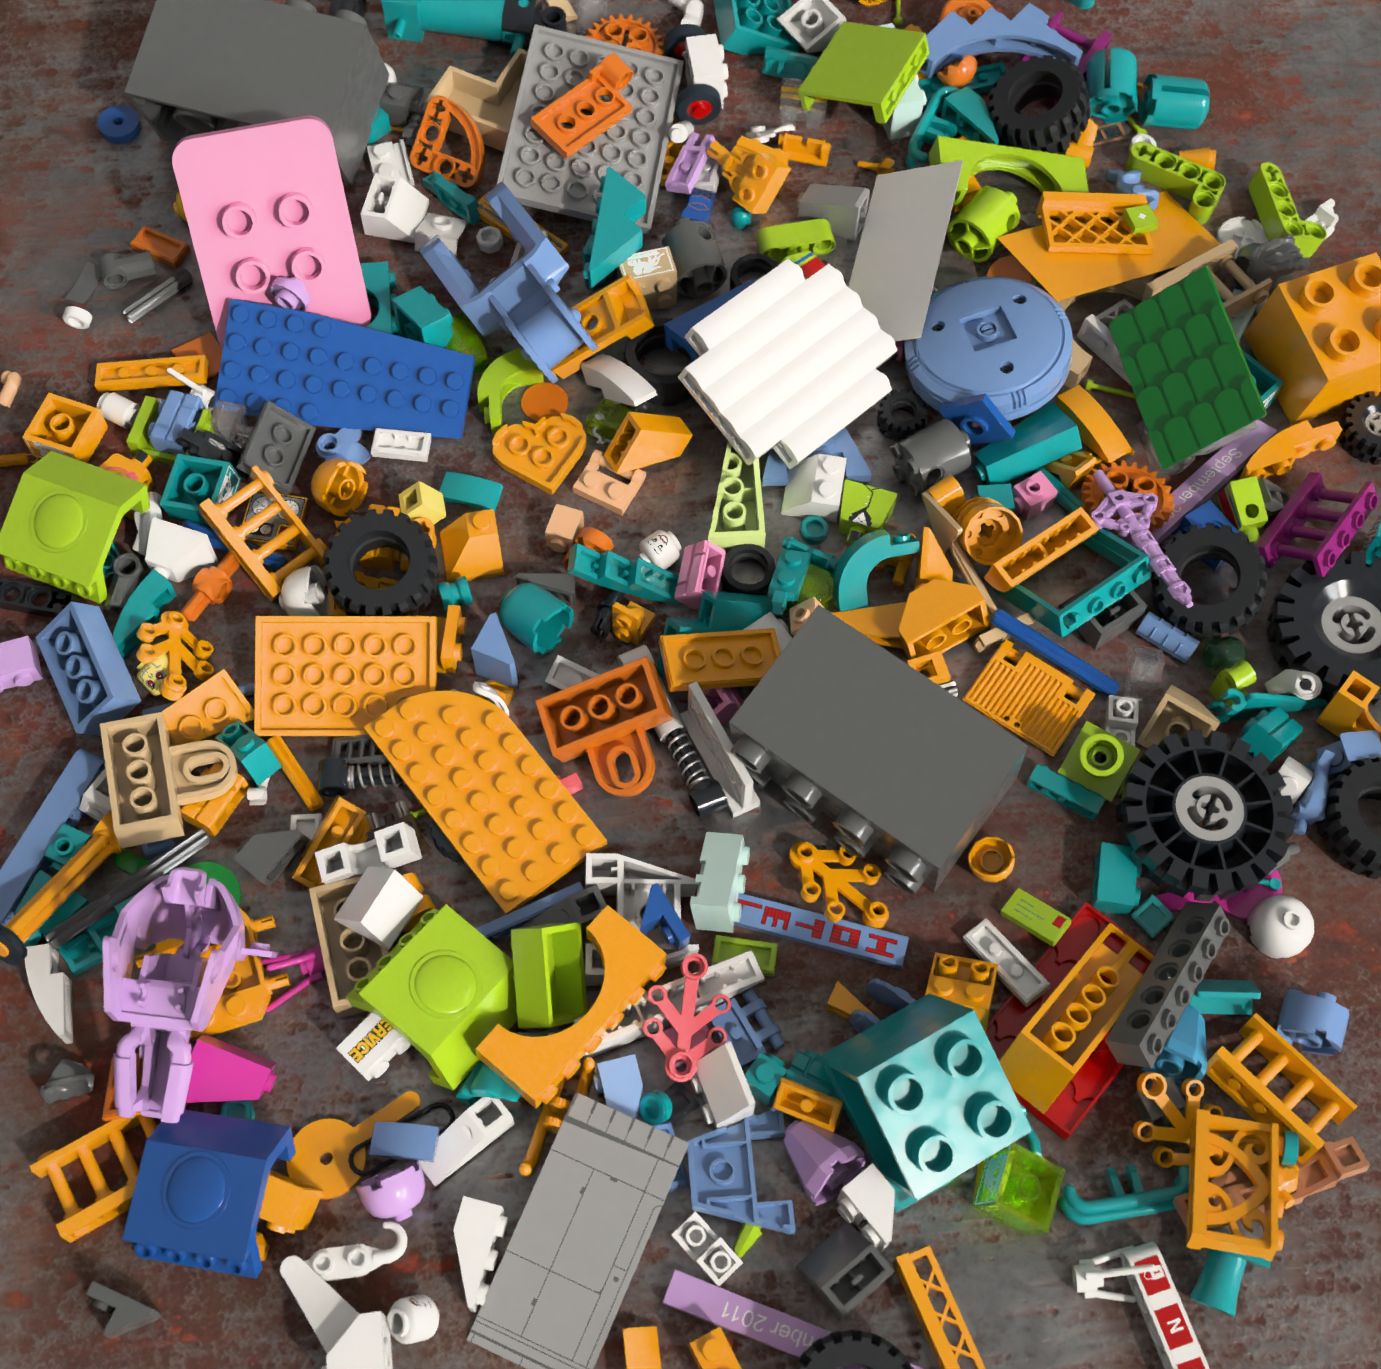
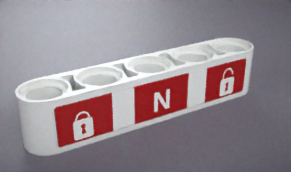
M1150 1241L1121 1251L1120 1260L1123 1267L1148 1264L1156 1266L1155 1271L1126 1275L1136 1297L1164 1369H1210L1156 1243Z

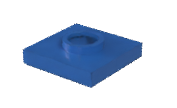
M986 394L961 398L955 402L941 403L938 409L945 419L950 420L958 429L966 432L971 446L1013 439L1016 432ZM973 422L979 424L980 427H979V428L973 427V426H972Z

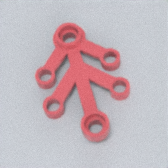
M697 953L686 956L681 962V973L685 977L681 1015L668 999L667 991L663 986L655 985L647 991L649 1003L657 1005L677 1032V1046L675 1047L662 1031L663 1024L657 1018L647 1019L643 1023L642 1031L645 1036L652 1038L666 1056L664 1063L665 1072L670 1079L676 1082L690 1080L697 1071V1061L714 1047H720L725 1044L727 1040L726 1031L721 1027H714L707 1032L706 1039L690 1049L691 1036L716 1016L727 1013L731 1008L729 997L720 994L713 997L710 1005L694 1017L698 982L700 978L705 976L708 970L707 960ZM691 961L696 962L699 967L698 972L695 974L688 970V964ZM654 989H659L662 992L663 997L661 1001H654L652 999L651 993ZM718 998L726 1002V1008L723 1011L718 1010L715 1006ZM649 1022H655L658 1025L656 1034L648 1032L647 1025ZM714 1031L721 1033L722 1040L720 1043L712 1041L711 1035ZM678 1059H682L686 1063V1068L683 1072L675 1069V1062Z

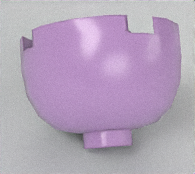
M418 1160L403 1163L405 1169L402 1171L399 1168L394 1169L392 1167L362 1181L361 1185L356 1186L355 1189L365 1210L372 1216L380 1219L392 1217L395 1223L412 1216L411 1209L420 1203L425 1193L424 1174Z

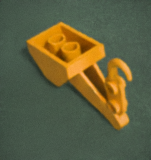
M933 579L928 583L918 585L914 591L909 593L907 602L842 612H830L878 645L904 649L908 660L937 651L944 653L990 626L985 598L976 586L940 579Z

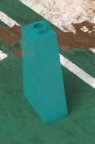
M1052 401L1014 426L1013 428L1016 432L1013 439L992 442L975 453L977 465L974 466V471L979 481H984L987 485L1007 483L1082 449L1078 426Z

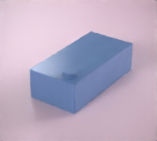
M71 601L35 637L76 733L101 736L100 723L123 719L141 702L99 606Z

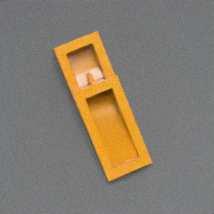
M1080 385L1057 396V406L1077 424L1081 442L1109 464L1131 452L1130 445L1112 418Z

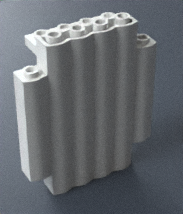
M787 259L688 331L685 338L700 357L686 366L678 376L679 380L748 466L773 448L791 470L892 390L888 377L878 371L877 368L898 350L893 337L880 329L876 316L862 306L860 296L857 292L846 286L843 275L838 269L827 264L805 280L800 266Z

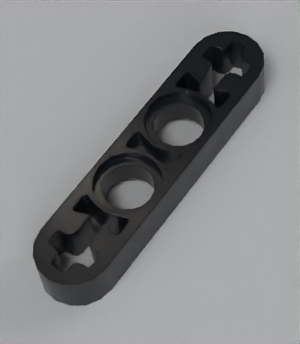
M0 578L1 609L55 618L64 609L62 605H68L71 601L82 603L78 595L63 589ZM10 591H20V596L16 600H6V595ZM38 596H48V601L44 605H33L35 598Z

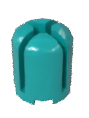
M1112 47L1111 62L1108 61L1106 49L1099 50L1090 57L1087 62L1086 81L1091 108L1090 119L1094 116L1104 119V124H1117L1127 121V116L1135 110L1137 112L1138 63L1131 51L1120 47Z
M1150 73L1146 76L1143 85L1148 87L1143 101L1139 100L1138 110L1139 121L1144 122L1142 126L1193 131L1202 125L1210 105L1209 87L1204 80Z

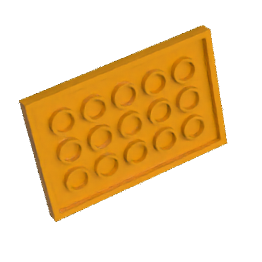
M256 616L254 733L258 736L367 735L364 726L399 702L421 693L437 691L436 616Z

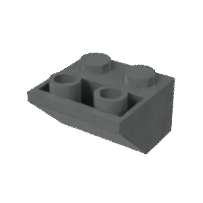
M1107 577L1101 578L1100 580L1096 581L1095 583L1080 591L1076 595L1072 596L1068 600L1064 601L1059 605L1058 608L1061 610L1062 608H1064L1065 606H1067L1068 604H1070L1071 602H1073L1074 600L1088 592L1090 589H1092L1093 587L1107 579ZM1132 590L1101 613L1079 626L1077 630L1090 646L1096 650L1139 623L1147 605Z
M847 1222L795 1266L839 1321L890 1278L895 1271L876 1247Z

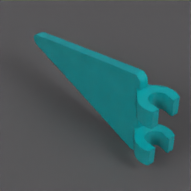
M1232 688L1228 689L1221 696L1222 700H1232L1234 705L1228 706L1224 702L1214 701L1206 708L1209 711L1218 713L1219 717L1216 718L1220 721L1218 725L1220 727L1227 721L1255 718L1263 709L1270 712L1272 709L1280 707L1284 712L1290 713L1324 708L1328 704L1326 699L1319 698L1304 700L1297 696L1249 693L1245 695L1241 691Z

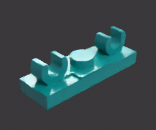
M767 46L762 73L803 83L809 75L811 68L820 57Z

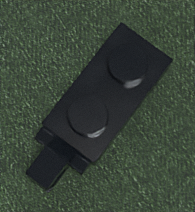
M184 427L178 433L175 443L185 449H189V455L230 462L241 476L240 482L245 483L248 481L250 475L236 468L244 449L207 430L205 432L197 430L194 433Z

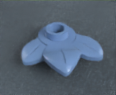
M342 428L336 434L326 433L316 443V452L325 461L343 458L363 465L371 458L369 451L358 443L362 434L360 429Z

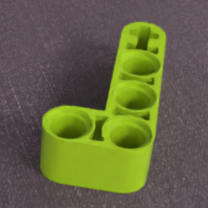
M1137 142L1132 145L1125 165L1126 171H1142L1141 180L1190 200L1187 212L1201 225L1207 223L1226 184L1222 174L1146 142Z
M1262 163L1249 181L1248 189L1268 241L1280 238L1287 233L1293 234V238H1295L1294 245L1300 248V253L1303 257H1311L1325 240L1327 231L1316 222L1300 220L1281 170L1273 163Z

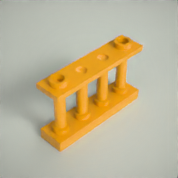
M255 465L251 468L250 477L253 479L252 482L220 504L218 502L213 504L209 498L199 504L198 512L268 600L273 602L281 593L280 587L282 582L294 570L302 568L314 558H316L321 566L324 565L323 554L324 550L328 548L320 538L315 539L281 497L273 486L274 480L266 470L261 471ZM262 490L271 504L239 527L236 525L232 527L225 519L228 517L227 513ZM277 513H280L289 524V527L257 550L254 548L250 550L244 542L246 540L245 536ZM295 536H298L308 549L275 573L273 571L268 573L262 565L264 563L263 559Z
M1255 1013L1238 1031L1245 1039L1231 1053L1222 1046L1208 1060L1206 1074L1256 1122L1271 1124V1122L1279 1123L1280 1136L1283 1130L1296 1132L1299 1136L1297 1161L1303 1165L1325 1144L1317 1134L1329 1120L1332 1119L1339 1125L1358 1106L1263 1018ZM1254 1048L1269 1061L1256 1077L1240 1063ZM1279 1072L1295 1085L1282 1100L1266 1087ZM1305 1095L1320 1108L1319 1112L1307 1125L1291 1111Z
M136 1111L133 1118L125 1117L112 1120L59 1150H50L38 1157V1162L29 1166L31 1171L40 1178L49 1176L66 1213L64 1221L56 1225L61 1238L71 1243L130 1210L139 1168L123 1133L141 1124L147 1138H149L157 1128L153 1117L142 1116L139 1111ZM108 1141L111 1142L128 1178L127 1185L116 1192L114 1190L110 1191L92 1153V1150ZM80 1158L97 1195L96 1203L85 1209L78 1207L61 1170V1167Z

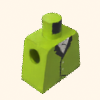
M848 479L845 480L838 531L848 535L845 542L846 546L849 547L857 539L870 532L884 529L894 511L898 493Z

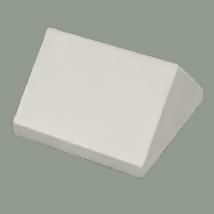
M799 0L777 19L782 27L807 53L820 52L826 49L834 33L838 31L843 21L846 22L845 16L829 0Z
M368 866L334 917V920L390 951L422 901L423 895L395 869Z

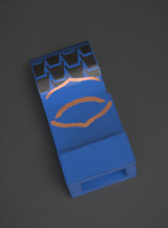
M694 187L687 207L682 212L681 219L689 218L691 221L709 223L715 192Z

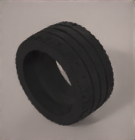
M673 318L654 319V327L634 339L628 337L624 350V363L641 375L656 390L657 396L647 400V402L662 406L679 404L692 397L691 393L678 378L681 372L665 376L653 374L644 369L638 361L650 351L668 348L666 347L664 324L673 320ZM683 347L677 349L678 351L686 355L691 362H693L690 354L687 352L686 349H684Z

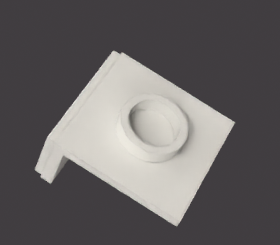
M427 213L415 230V251H419L422 246L438 235L447 248L457 256V240L468 222L464 219Z

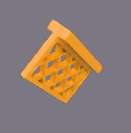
M1043 191L1036 212L1037 217L1042 219L1048 252L1152 254L1154 250L1150 232L1132 234L1123 217L1125 208L1147 205L1146 194ZM1050 218H1052V219H1062L1063 222H1061V223L1058 225L1057 223H1055V222H1054L1053 220H1051ZM1076 219H1087L1089 222L1083 225ZM1102 220H1113L1115 223L1109 226ZM1069 224L1078 232L1073 235L1064 227ZM1095 225L1103 230L1104 233L1099 236L1089 228ZM1119 225L1130 232L1126 237L1115 230ZM1056 234H1059L1060 236L1065 238L1067 242H1054V236ZM1084 234L1094 242L1084 243L1078 238ZM1110 235L1119 243L1111 244L1105 238ZM1136 236L1144 242V245H1138L1130 239Z

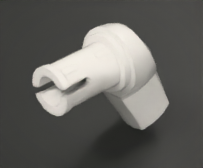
M668 0L670 4L676 6L684 13V18L680 25L694 24L700 27L704 12V5L700 0Z
M148 492L150 509L144 514L137 511L133 513L138 534L132 549L146 556L150 525L153 517L163 520L159 505L162 497L156 492Z
M1285 669L1267 681L1265 687L1268 694L1286 696L1293 694L1304 700H1310L1320 694L1322 684L1319 677L1312 672Z

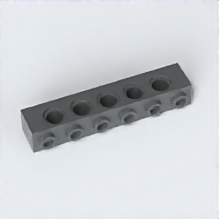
M1186 902L1105 1040L1117 1063L1152 1068L1158 1055L1161 1054L1169 1035L1176 1028L1184 1009L1190 1003V999L1197 986L1203 980L1211 961L1216 957L1224 938L1229 933L1231 926L1220 904Z

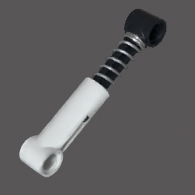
M646 645L639 646L617 656L619 667L645 656L654 663L653 657ZM661 680L674 720L658 725L654 729L661 742L669 743L668 750L673 752L672 758L678 761L677 767L683 770L682 777L687 778L686 784L690 789L688 792L690 803L697 817L701 820L727 808L728 801L720 783L716 779L712 780L704 774L706 769L701 768V760H697L695 757L696 751H692L690 747L692 743L686 740L687 734L685 732L687 727Z

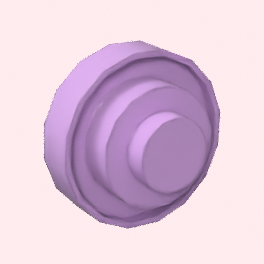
M278 277L270 287L276 303L282 308L304 312L311 302L305 283L296 277Z

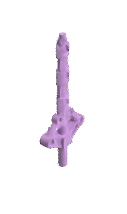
M1097 470L1093 474V478L1106 495V498L1091 513L1093 522L1099 529L1103 527L1109 530L1114 529L1119 531V534L1123 537L1130 535L1139 550L1149 555L1150 566L1157 576L1161 577L1167 584V590L1171 596L1178 602L1185 604L1187 608L1192 607L1191 589L1185 581H1181L1175 572L1176 568L1170 559L1164 555L1157 541L1148 530L1151 522L1150 517L1157 507L1158 497L1153 493L1127 492L1123 489L1117 491L1102 470ZM1132 510L1142 511V512H1141V513H1135V514H1134ZM1120 515V519L1117 522L1111 519L1114 516Z

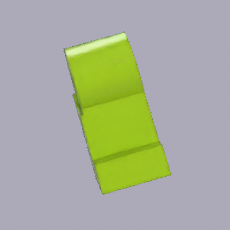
M1240 660L1231 668L1222 670L1214 680L1209 691L1217 701L1224 702L1228 706L1234 705L1230 699L1222 700L1221 695L1232 688L1247 695V687L1256 682L1255 671L1246 660Z

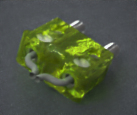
M603 398L592 414L587 415L586 432L595 436L598 439V444L602 446L606 443L610 444L628 411L645 413L647 407L640 404L633 411L619 405L620 402Z

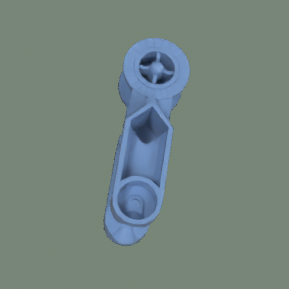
M502 181L484 197L511 230L510 234L514 240L520 242L527 251L522 257L480 290L473 281L471 273L464 268L438 235L422 246L419 251L459 307L484 337L501 329H504L506 333L510 331L522 346V357L526 360L534 361L547 379L554 384L559 379L553 372V367L584 342L593 352L599 347L580 324V311L569 309L556 294L561 290L558 284L570 268Z

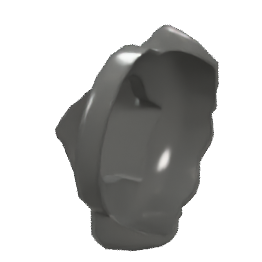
M61 1059L51 1077L40 1087L39 1093L42 1099L49 1104L60 1099L66 1100L72 1096H81L84 1093L87 1094L93 1091L95 1076L82 1063Z

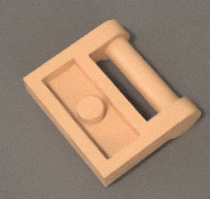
M596 449L592 453L589 463L574 484L573 493L619 515H623L643 484L646 472L637 469L618 474L631 480L629 485L624 484L597 471L601 466L615 473L604 457V452Z

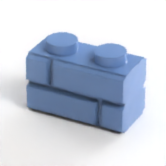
M171 390L166 400L162 399L158 407L159 416L156 422H152L148 428V437L156 451L172 453L176 456L177 454L186 455L187 449L175 443L178 433L184 427L192 432L195 431L202 411L205 409L199 396L185 395L182 392Z

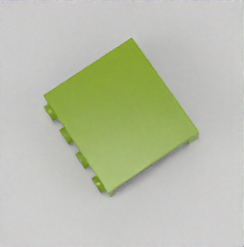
M843 21L826 49L823 50L816 64L811 68L809 75L799 87L798 96L801 100L803 111H808L816 98L872 106L876 123L886 124L930 54L926 33Z

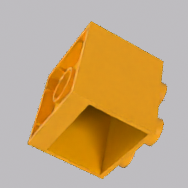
M1377 252L1278 284L1244 333L1258 362L1284 382L1277 399L1291 426L1346 408L1353 399L1356 400L1361 394L1366 397L1368 392H1374L1375 396H1378L1379 392H1381V259Z

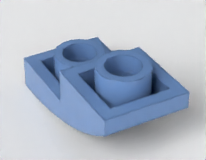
M375 1122L369 1156L396 1160L404 1158L434 1162L440 1128L410 1123Z

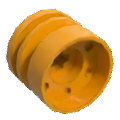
M973 497L964 501L956 509L952 517L963 529V532L957 539L958 544L967 555L983 565L992 566L1019 548L1022 543L1023 528L1020 519L1010 509L989 497Z

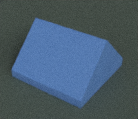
M496 612L489 615L471 647L476 675L488 680H495L515 690L519 688L515 661Z

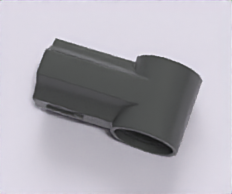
M151 251L123 257L117 253H107L99 259L103 283L109 289H120L128 283V280L157 273Z
M125 553L116 558L113 566L115 574L104 604L106 610L118 615L121 614L132 593L147 576L139 559L131 553ZM135 568L132 573L125 574L127 570Z

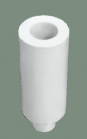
M681 121L674 124L669 130V137L675 143H682L689 139L691 133H694V126L689 121Z

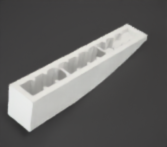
M752 950L708 967L707 973L698 982L694 1015L708 1007L712 998L717 995L723 994L731 998L764 981L765 978ZM685 977L662 985L667 991L668 999L680 1015ZM654 989L651 997L654 1001H661L663 994L659 989ZM646 991L636 1005L629 1004L623 1010L624 1017L613 1030L608 1027L600 1036L603 1040L592 1054L586 1052L583 1057L584 1059L592 1058L645 1037L642 1026L649 1018L659 1019L663 1024V1029L671 1026V1024L657 1005L649 1003ZM718 998L715 1002V1005L720 1002H723L724 1000ZM583 1017L573 1020V1025L577 1023L579 1020H581ZM649 1022L647 1025L648 1032L650 1034L657 1032L658 1025L655 1022Z

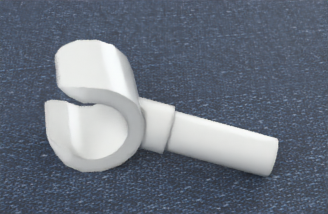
M270 777L262 782L259 787L248 788L247 799L250 800V806L267 803V786Z

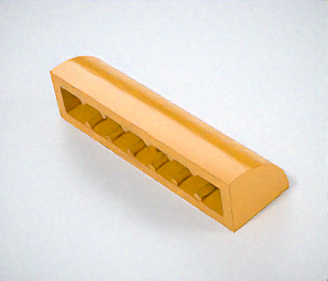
M1080 507L994 563L984 576V579L996 590L1007 592L1094 535L1099 528L1085 510Z

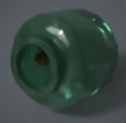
M1235 636L1212 639L1206 643L1202 652L1203 666L1210 673L1218 676L1222 670L1231 668L1240 660H1247V649L1241 640Z

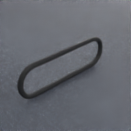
M436 1102L398 1123H408L433 1108L443 1107L449 1112L450 1121L444 1129L439 1131L440 1136L455 1121V1115L449 1105L443 1102ZM371 1137L352 1149L348 1162L355 1174L368 1176L397 1160L388 1159L368 1171L357 1169L353 1162L354 1155L359 1149L371 1143Z

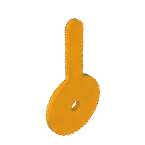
M407 1091L355 1127L337 1119H320L306 1125L293 1138L296 1153L290 1161H286L289 1177L323 1191L321 1200L337 1198L349 1192L362 1177L355 1174L349 1166V1154L352 1149L372 1137L375 1122L398 1123L417 1110L421 1103L419 1095L414 1091ZM366 1147L359 1149L354 1155V1165L361 1171H364L366 1167ZM325 1153H330L333 1156L332 1162L327 1165L322 1164L321 1156Z

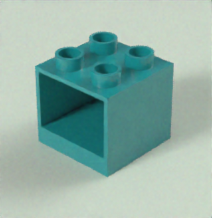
M933 994L925 995L819 1056L839 1100L844 1101L843 1108L870 1163L876 1166L886 1180L916 1200L1032 1131L975 1011Z

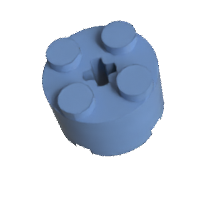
M1288 989L1283 999L1276 1031L1291 1045L1293 1041L1303 1045L1304 1052L1333 1056L1336 1055L1337 1050L1339 1052L1342 1051L1350 1016L1349 1010L1336 1003V996L1330 993L1317 992L1316 996L1296 989Z

